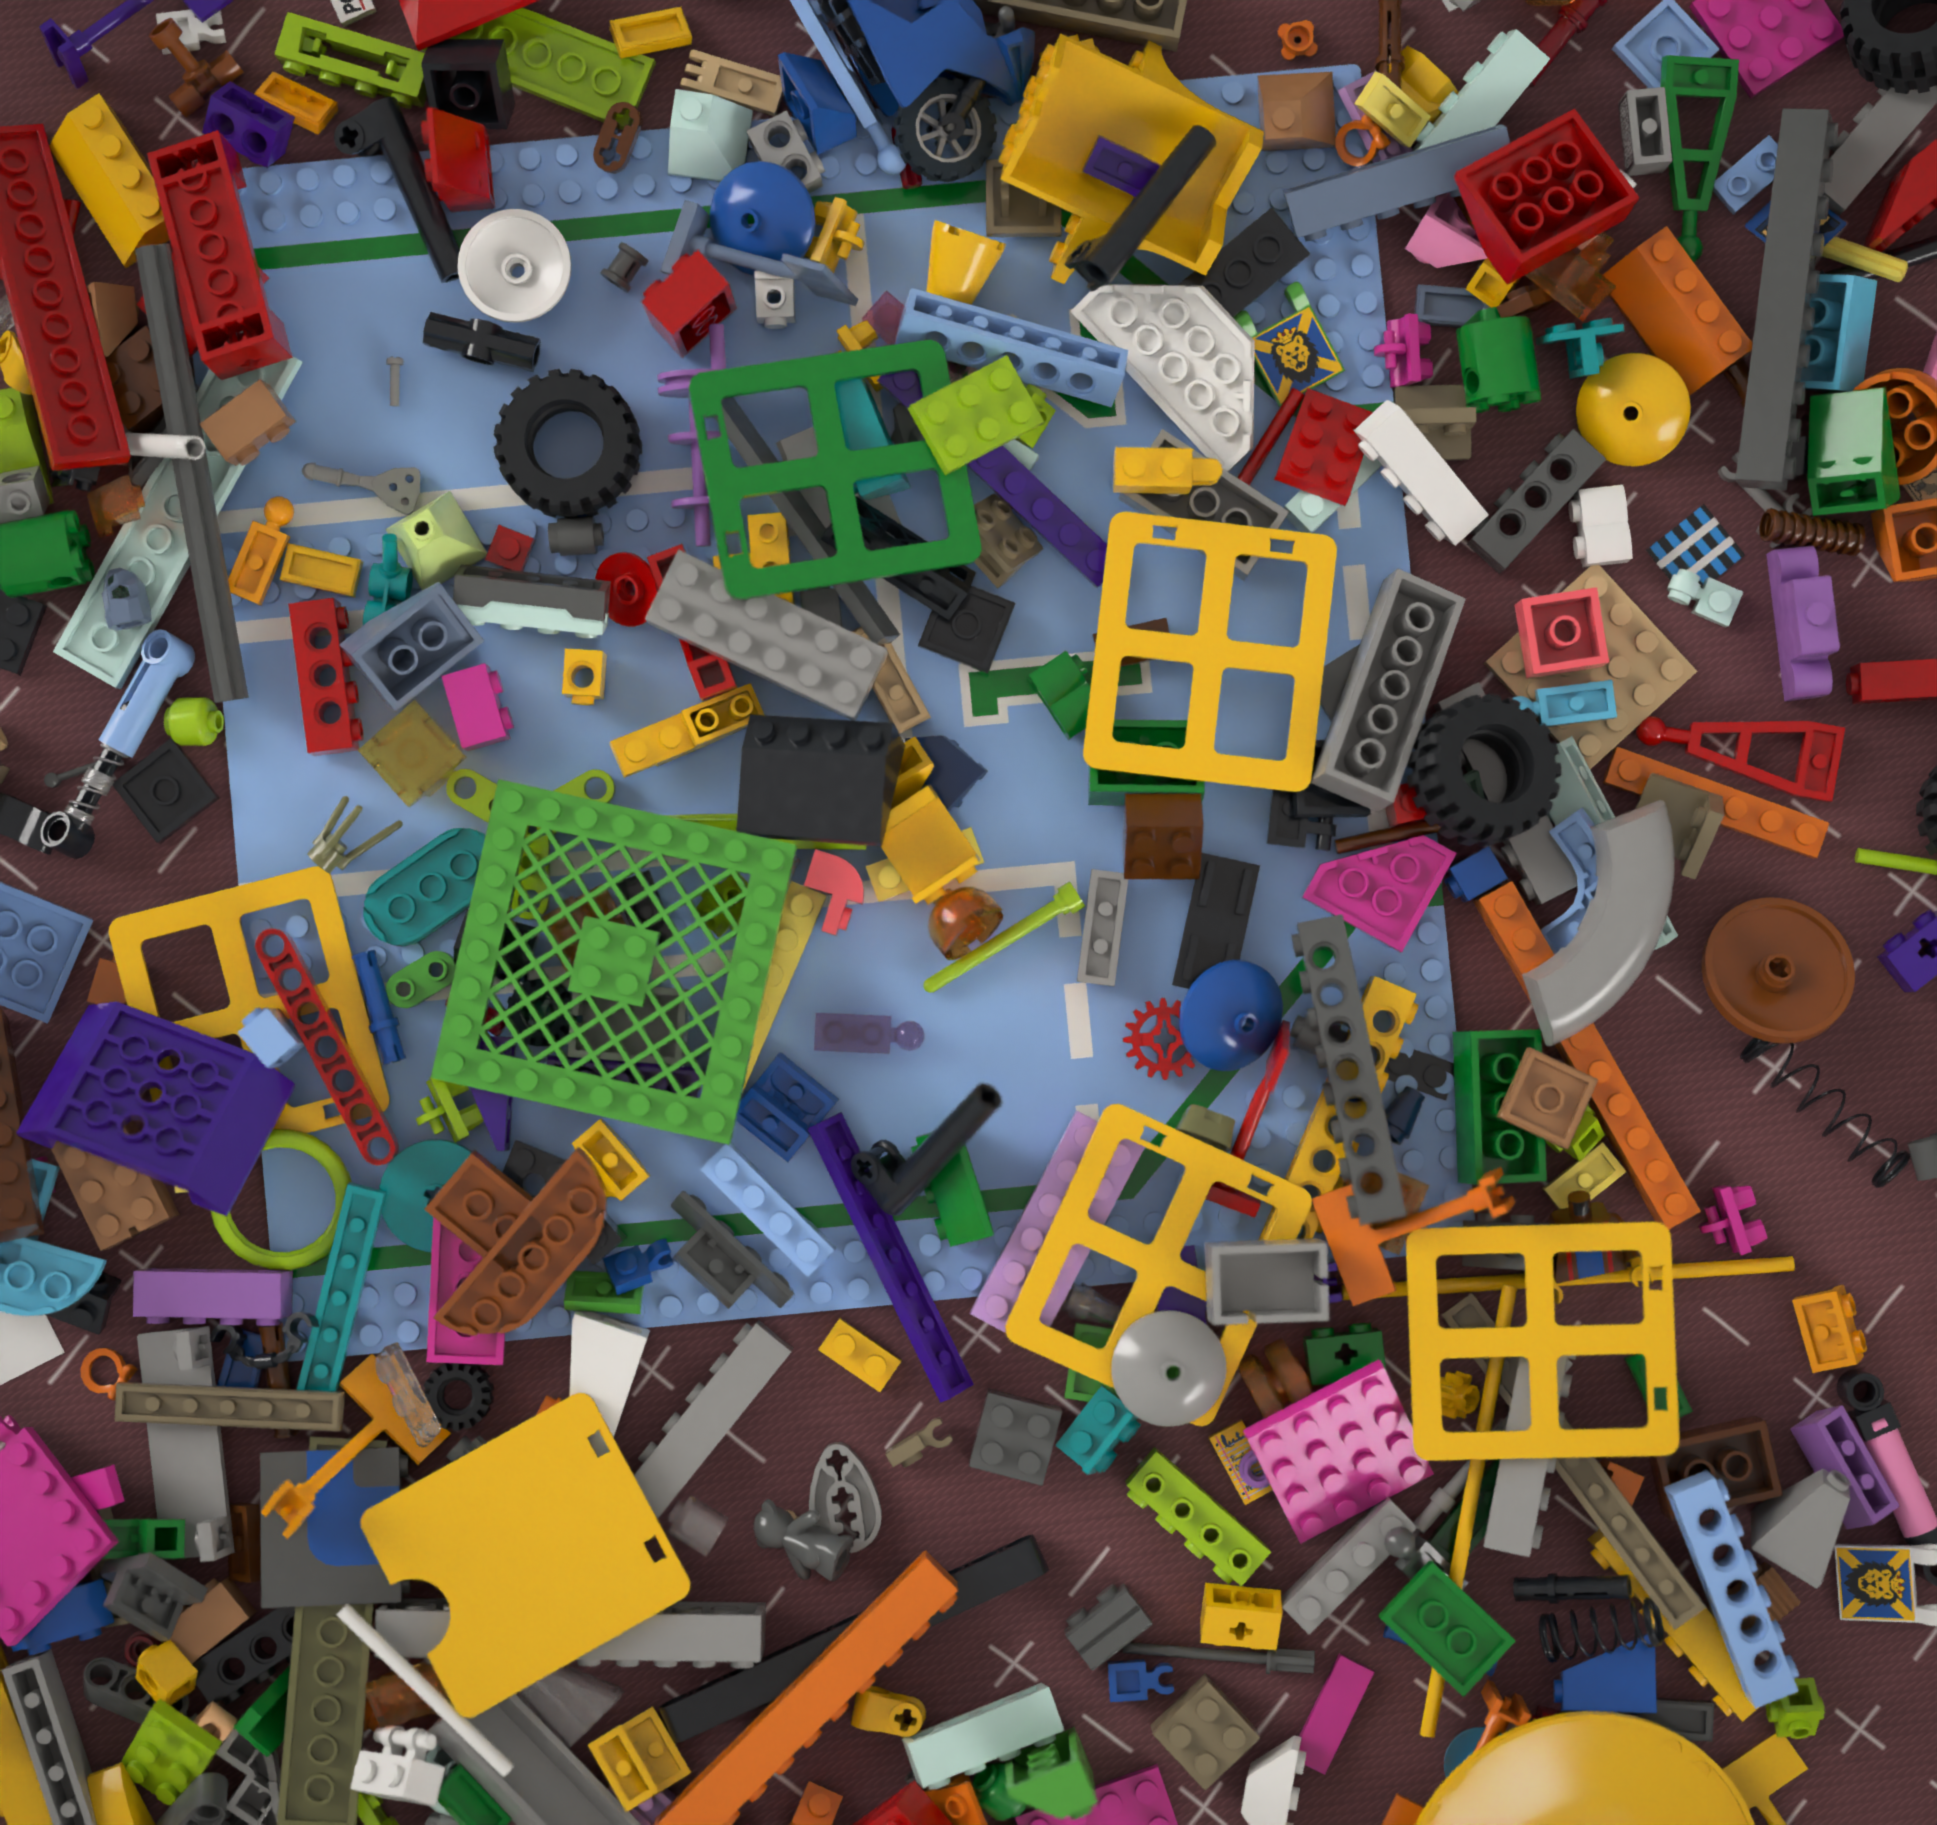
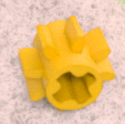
M1456 1371L1455 1374L1446 1372L1445 1377H1440L1442 1416L1456 1419V1417L1465 1419L1467 1414L1472 1413L1477 1408L1480 1393L1477 1386L1470 1384L1472 1375Z

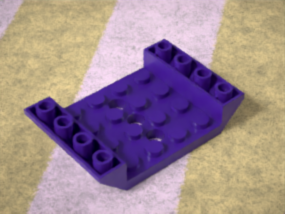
M117 1001L88 1005L16 1133L19 1137L51 1149L59 1141L188 1191L193 1204L228 1216L296 1086L294 1082L275 1068H267L254 1053ZM167 1056H176L180 1059L178 1066L171 1070H164L159 1067V1064ZM150 1088L160 1089L162 1095L157 1101L149 1103L141 1099L142 1094ZM138 1120L145 1124L143 1130L136 1135H127L123 1132L126 1124L131 1121Z

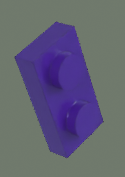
M1098 135L1082 170L1084 173L1136 197L1162 164Z

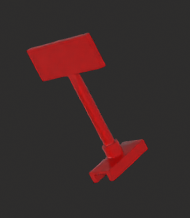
M1282 1020L1266 1060V1073L1253 1095L1230 1152V1155L1243 1161L1269 1099V1094L1274 1091L1290 1051V1022ZM1220 1181L1214 1182L1211 1185L1205 1198L1253 1218L1256 1217L1261 1205V1200Z

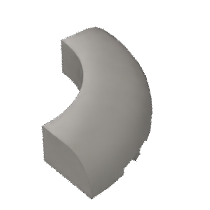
M1663 800L1655 801L1591 827L1595 844L1596 876L1598 881L1594 899H1591L1587 911L1577 928L1579 931L1565 948L1562 947L1549 960L1535 969L1522 974L1547 1046H1552L1577 1034L1612 1008L1630 989L1643 971L1658 943L1666 922L1674 882L1672 828L1666 804Z

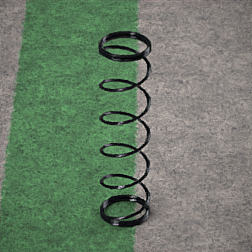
M1753 1038L1742 1051L1740 1059H1743L1745 1063H1749L1767 1050L1782 1043L1769 1045L1771 1042ZM1790 1043L1791 1050L1788 1058L1772 1081L1770 1088L1776 1087L1801 1070L1809 1067L1816 1068V1078L1810 1090L1797 1107L1796 1113L1801 1112L1828 1094L1841 1092L1843 1095L1841 1105L1830 1124L1822 1133V1137H1826L1835 1129L1855 1118L1867 1117L1869 1122L1866 1132L1849 1156L1848 1162H1851L1877 1144L1885 1141L1893 1142L1895 1147L1891 1158L1879 1168L1872 1178L1874 1188H1881L1888 1184L1908 1164L1910 1153H1907L1906 1150L1897 1153L1898 1144L1893 1138L1875 1141L1859 1151L1871 1129L1872 1119L1867 1113L1856 1114L1833 1126L1844 1107L1846 1100L1845 1090L1832 1089L1806 1103L1819 1080L1820 1068L1818 1065L1809 1064L1799 1067L1779 1079L1793 1055L1794 1043ZM1899 1161V1163H1898L1886 1176H1884V1175L1886 1174V1172H1887L1896 1162Z

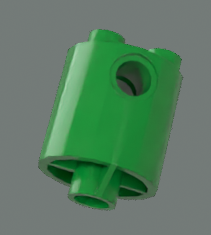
M1497 307L1477 311L1463 326L1456 330L1466 407H1476V414L1489 411L1491 406H1497L1498 412H1509L1520 409V404H1531L1541 401L1530 318L1525 316L1501 318Z
M64 510L42 516L0 523V589L8 597L15 598L86 584V582L93 580L95 569L92 560L87 558L86 547L91 546V536L87 525H80L75 510Z

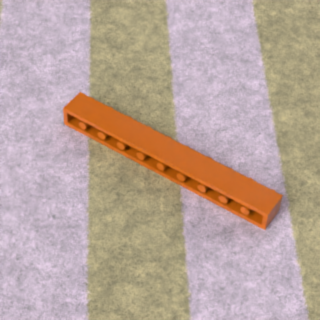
M1509 881L1475 899L1473 903L1531 1003L1522 974L1543 964L1554 953L1513 881ZM1594 1023L1577 1034L1554 1044L1566 1065L1598 1079L1588 1104L1595 1112V1117L1598 1119L1604 1133L1655 1222L1665 1225L1669 1230L1701 1212Z
M925 1550L655 1818L654 1825H732L741 1813L738 1809L747 1800L751 1803L756 1801L768 1787L765 1782L775 1772L779 1776L783 1774L795 1760L792 1755L802 1745L806 1749L809 1748L821 1735L822 1731L819 1728L829 1718L833 1722L836 1721L847 1710L849 1704L846 1701L856 1692L863 1694L876 1680L874 1674L884 1664L887 1667L894 1664L904 1651L901 1647L911 1637L914 1640L920 1638L931 1625L928 1620L938 1610L944 1613L955 1603L958 1598L955 1594L958 1591V1582Z

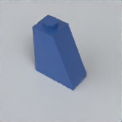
M1648 1635L1643 1636L1645 1641L1651 1644ZM1638 1638L1637 1644L1632 1651L1625 1649L1622 1645L1617 1647L1612 1654L1603 1653L1560 1673V1680H1554L1553 1682L1554 1703H1561V1712L1657 1713L1655 1646L1649 1648ZM1634 1640L1629 1643H1626V1645L1628 1647H1631L1633 1645Z

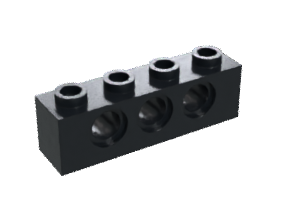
M295 1607L276 1608L192 1663L198 1671L196 1684L208 1703L212 1701L217 1703L222 1700L226 1706L245 1693L242 1686L252 1679L258 1685L277 1672L274 1668L275 1664L286 1658L289 1664L291 1663ZM262 1637H270L275 1641L277 1645L275 1654H268L262 1649ZM230 1658H238L244 1663L245 1672L243 1675L232 1672L229 1666Z

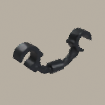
M296 1312L291 1314L285 1326L282 1327V1331L289 1338L286 1344L287 1349L278 1355L275 1352L258 1354L255 1358L246 1357L242 1346L244 1340L247 1339V1335L237 1325H217L211 1333L210 1341L221 1342L225 1333L229 1331L232 1338L230 1344L223 1351L224 1354H229L234 1361H241L245 1366L256 1367L258 1370L274 1368L278 1364L286 1362L293 1353L298 1352L303 1343H308V1340L298 1333L299 1322L303 1319L309 1327H319L317 1318L311 1313Z

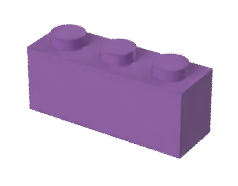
M1843 1405L1815 1411L1790 1429L1814 1472L1822 1468L1828 1472L1836 1470L1845 1475L1850 1481V1501L1842 1521L1846 1529L1874 1525L1899 1507L1896 1498Z

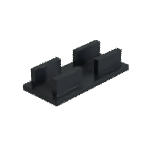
M1270 208L1219 251L1206 276L1194 271L1178 285L1204 286L1234 318L1307 258L1310 253L1273 208Z
M1201 853L1200 879H1195L1172 982L1173 986L1189 989L1194 981L1212 966L1224 961L1240 960L1260 865Z

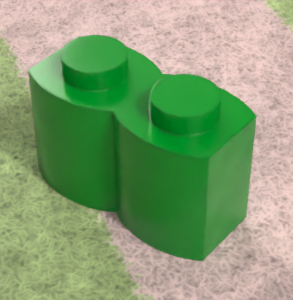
M1064 651L1028 675L1027 679L1065 737L1070 740L1086 729L1091 687L1084 678L1088 671L1077 654L1071 657L1067 651Z

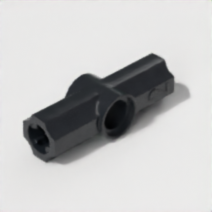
M430 312L423 330L424 345L459 353L463 358L477 363L493 365L495 362L532 372L538 363L541 345L539 338L503 330V327L489 321L475 318L466 321Z

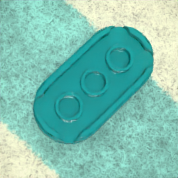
M470 828L447 830L377 878L368 888L363 907V917L371 933L379 940L388 944L410 946L424 940L467 910L470 906L486 835Z

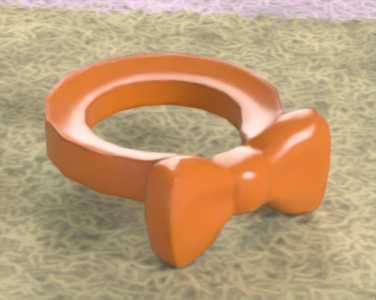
M1366 114L1362 116L1361 120H1354L1344 124L1338 130L1335 138V148L1338 156L1351 166H1362L1371 162L1379 150L1386 149L1391 143L1389 138L1382 133L1381 127ZM1352 129L1369 130L1373 136L1369 152L1364 157H1355L1346 148L1345 138Z
M110 1348L95 1349L89 1352L83 1359L81 1365L82 1381L90 1391L108 1393L110 1400H116V1383L114 1385L102 1386L93 1380L91 1368L94 1361L101 1356L110 1357L114 1361L119 1373L116 1383L129 1382L138 1369L133 1364H126L123 1357L115 1350Z

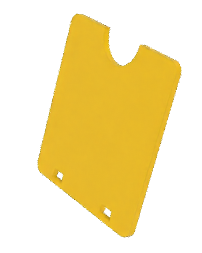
M576 1393L369 1508L361 1517V1529L390 1585L402 1580L420 1579L437 1586L447 1598L450 1607L448 1630L442 1641L432 1651L427 1653V1656L454 1708L463 1717H474L673 1605L685 1598L691 1587L690 1579L595 1401L584 1393ZM598 1430L610 1453H605L600 1457L597 1456L588 1437L597 1433ZM653 1536L657 1538L667 1557L654 1563L644 1542L652 1539Z

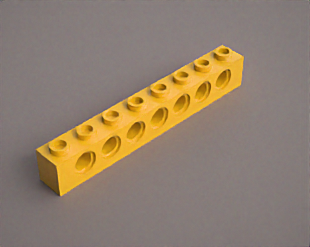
M1370 976L1361 997V1003L1370 1046L1377 1053V1059L1374 1064L1380 1092L1382 1093L1389 1077V1073L1384 1072L1389 1058L1394 1060L1397 1058L1404 1041L1403 1038L1399 1037L1404 1023L1409 1025L1412 1023L1419 1004L1414 1002L1416 993L1379 977ZM1381 1010L1386 1011L1392 1019L1390 1028L1385 1032H1379L1373 1026V1017ZM1349 1029L1347 1030V1032H1348V1037H1347L1346 1041H1347V1040L1350 1038V1036H1351ZM1350 1061L1341 1062L1336 1067L1337 1075L1342 1080L1350 1081L1358 1076L1357 1066ZM1323 1089L1284 1178L1300 1187L1313 1185L1317 1189L1318 1196L1341 1188L1344 1183L1340 1176L1341 1171L1338 1161L1340 1158H1345L1342 1142L1335 1144L1333 1135L1328 1129L1329 1120L1336 1115L1334 1105L1327 1106ZM1358 1099L1354 1102L1347 1101L1344 1105V1110L1349 1117L1357 1119L1365 1115L1366 1106L1363 1101ZM1353 1140L1352 1148L1357 1153L1359 1143ZM1320 1150H1328L1333 1158L1331 1167L1325 1171H1318L1313 1164V1158ZM1313 1204L1302 1225L1303 1233L1298 1239H1311L1314 1237L1315 1232L1320 1234L1323 1232ZM1274 1206L1271 1208L1258 1240H1265L1277 1213Z

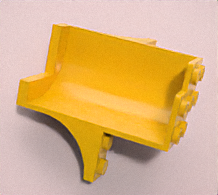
M1060 34L1054 46L1047 44L1039 61L1041 67L1036 77L1032 75L1023 93L1025 98L1018 113L1021 115L1017 124L1012 123L1003 141L1005 146L998 161L1003 164L1001 180L1072 213L1065 228V232L1069 234L1064 243L1057 241L1049 258V262L1053 263L1051 279L1065 284L1069 276L1075 271L1074 268L1068 269L1065 266V261L1069 255L1084 241H1090L1105 235L1135 198V196L1083 172L1082 169L1098 135L1162 164L1194 125L1202 126L1210 131L1216 139V146L1137 249L1157 253L1206 276L1223 246L1227 209L1262 150L1264 131L1213 107L1192 93L1173 75L1166 65L1162 55V46L1148 40L1142 52L1135 51L1127 66Z

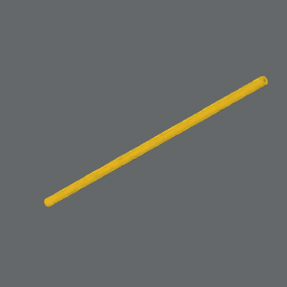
M1793 1256L1679 1263L1672 1264V1278L1682 1279L1790 1272L1795 1270V1262ZM1662 1265L1659 1267H1649L1654 1273V1280H1662ZM1632 1267L1557 1284L1553 1278V1284L1557 1286L1631 1282L1629 1273ZM1642 1269L1637 1271L1635 1275L1636 1281H1642ZM1525 1273L1437 1279V1294L1502 1290L1503 1284L1518 1287L1517 1289H1526ZM1407 1281L1394 1282L1396 1291L1378 1298L1408 1296ZM1342 1285V1299L1350 1300L1345 1285Z
M1502 1285L1495 1327L1511 1326L1518 1287ZM1489 1357L1476 1431H1491L1505 1357ZM1486 1459L1470 1460L1449 1572V1578L1461 1589L1463 1587ZM1433 1668L1431 1670L1420 1735L1429 1738H1435L1445 1679Z

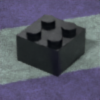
M446 39L426 49L421 66L430 108L432 107L483 124L486 129L508 128L515 107V100L504 39Z

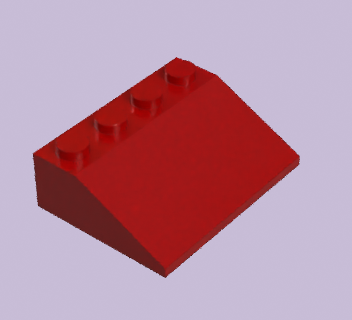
M1575 108L1460 169L1454 174V179L1484 253L1507 285L1624 221L1640 198Z

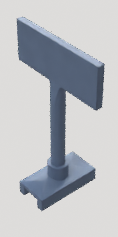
M684 201L660 270L662 273L672 274L673 270L671 268L681 256L686 253L691 256L698 250L707 260L713 258L771 275L800 280L817 296L853 306L857 305L858 298L825 264L784 253L781 261L715 244L713 239L704 237L710 215L698 203Z

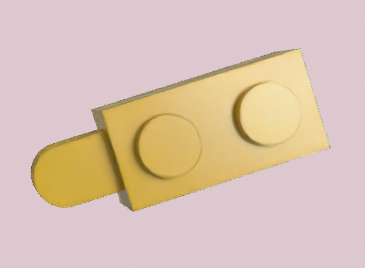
M1116 447L1114 452L1113 493L1189 494L1192 485L1210 486L1216 484L1222 474V465L1213 458H1192L1193 449Z

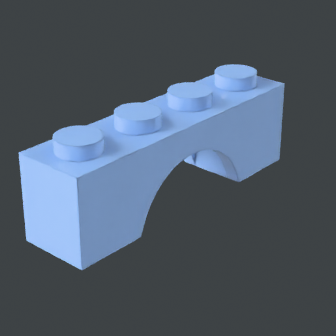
M732 1143L730 1145L725 1144L700 1169L807 1277L837 1248L810 1220L805 1218L786 1201L764 1178L757 1167Z

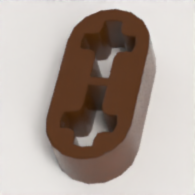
M619 102L609 109L594 147V161L599 168L607 173H619L626 168L642 128L643 120L641 113L630 103ZM626 110H629V117L634 120L632 126L625 125L621 136H618L620 124L615 118L617 114L624 115ZM615 140H618L616 152L621 156L618 162L612 161L610 166H607V159L602 156L604 149L610 151Z

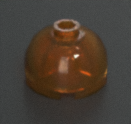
M960 887L953 891L949 888L945 890L946 893L933 901L935 906L930 912L928 921L929 936L947 960H956L971 952L968 945L976 939L981 944L984 943L1003 920L1004 915L1001 912L1003 911L989 894L976 887Z

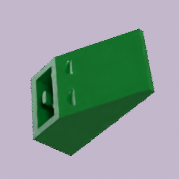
M1886 387L1810 396L1808 486L1813 516L1887 509L1901 499Z

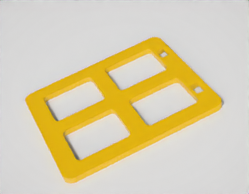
M1133 512L1117 513L1110 521L1083 748V758L1086 764L1091 768L1288 792L1304 790L1310 784L1312 777L1337 555L1335 541L1323 534ZM1153 525L1177 528L1175 540L1152 538ZM1270 539L1294 541L1292 554L1270 551ZM1137 544L1200 550L1205 553L1206 563L1199 624L1195 635L1131 629L1126 625L1133 551ZM1244 555L1296 561L1306 565L1307 576L1299 644L1296 647L1233 641L1228 638L1227 627L1235 559L1238 556ZM1130 656L1188 663L1192 666L1193 676L1185 745L1182 748L1174 749L1122 743L1113 739L1112 732L1122 658ZM1233 668L1284 674L1293 677L1294 690L1287 752L1284 760L1277 761L1225 755L1215 751L1214 741L1223 670Z
M314 866L118 917L110 924L109 937L127 1005L159 1018L160 1015L142 951L143 942L202 925L210 926L230 997V1005L225 1009L173 1023L215 1039L236 1034L241 1039L243 1049L254 1053L238 1034L245 1027L241 1021L258 1007L261 1009L278 1008L287 1019L291 1018L279 995L267 998L260 995L241 925V918L248 913L307 899L312 907L329 972L328 980L317 984L329 1009L335 1008L339 1011L347 1044L382 1111H386L389 1107L390 1095L374 1034L370 1033L368 1027L371 1023L355 964L352 960L353 954L330 873H327L319 866ZM312 1002L306 1003L301 1009V1016L319 1012V1009ZM171 1056L163 1058L159 1067L164 1070L173 1069ZM158 1088L149 1089L152 1101H157L161 1097L162 1091ZM332 1098L298 1107H292L287 1102L273 1129H292L303 1133H310L344 1124L345 1122L341 1115L325 1118L324 1105L334 1103ZM363 1103L358 1104L353 1110L354 1120L372 1116L370 1107Z
M1111 1104L1103 1110L1006 1321V1335L1010 1341L1114 1388L1111 1362L1118 1340L1132 1323L1154 1312L1166 1287L1173 1286L1206 1301V1271L1182 1261L1180 1253L1214 1182L1220 1181L1276 1208V1216L1265 1240L1296 1239L1311 1208V1196L1306 1189L1124 1105ZM1144 1126L1166 1135L1160 1147L1140 1138L1144 1131ZM1123 1139H1129L1177 1161L1185 1168V1172L1156 1236L1149 1244L1142 1243L1096 1222L1088 1216L1089 1207L1116 1148ZM1251 1175L1273 1184L1266 1196L1247 1188ZM1075 1244L1088 1247L1134 1268L1137 1272L1135 1282L1103 1348L1093 1347L1040 1322V1314L1067 1255ZM1243 1311L1248 1315V1324H1226L1219 1339L1226 1358V1378L1220 1396L1205 1414L1189 1423L1196 1426H1206L1214 1420L1258 1324L1249 1318V1311Z
M1659 1222L1440 1227L1420 1228L1408 1234L1406 1238L1413 1447L1420 1458L1424 1460L1664 1456L1673 1453L1679 1445L1671 1235L1665 1225ZM1637 1250L1640 1252L1644 1315L1640 1323L1560 1326L1555 1322L1552 1262L1555 1253ZM1520 1253L1523 1255L1527 1321L1523 1326L1446 1329L1439 1326L1436 1259L1440 1255ZM1662 1265L1663 1290H1649V1267H1659ZM1642 1354L1645 1357L1648 1411L1646 1426L1642 1428L1563 1429L1560 1427L1557 1387V1359L1560 1356ZM1520 1356L1527 1358L1529 1364L1531 1425L1528 1429L1447 1432L1443 1429L1440 1363L1443 1359ZM1667 1386L1668 1411L1654 1410V1387Z

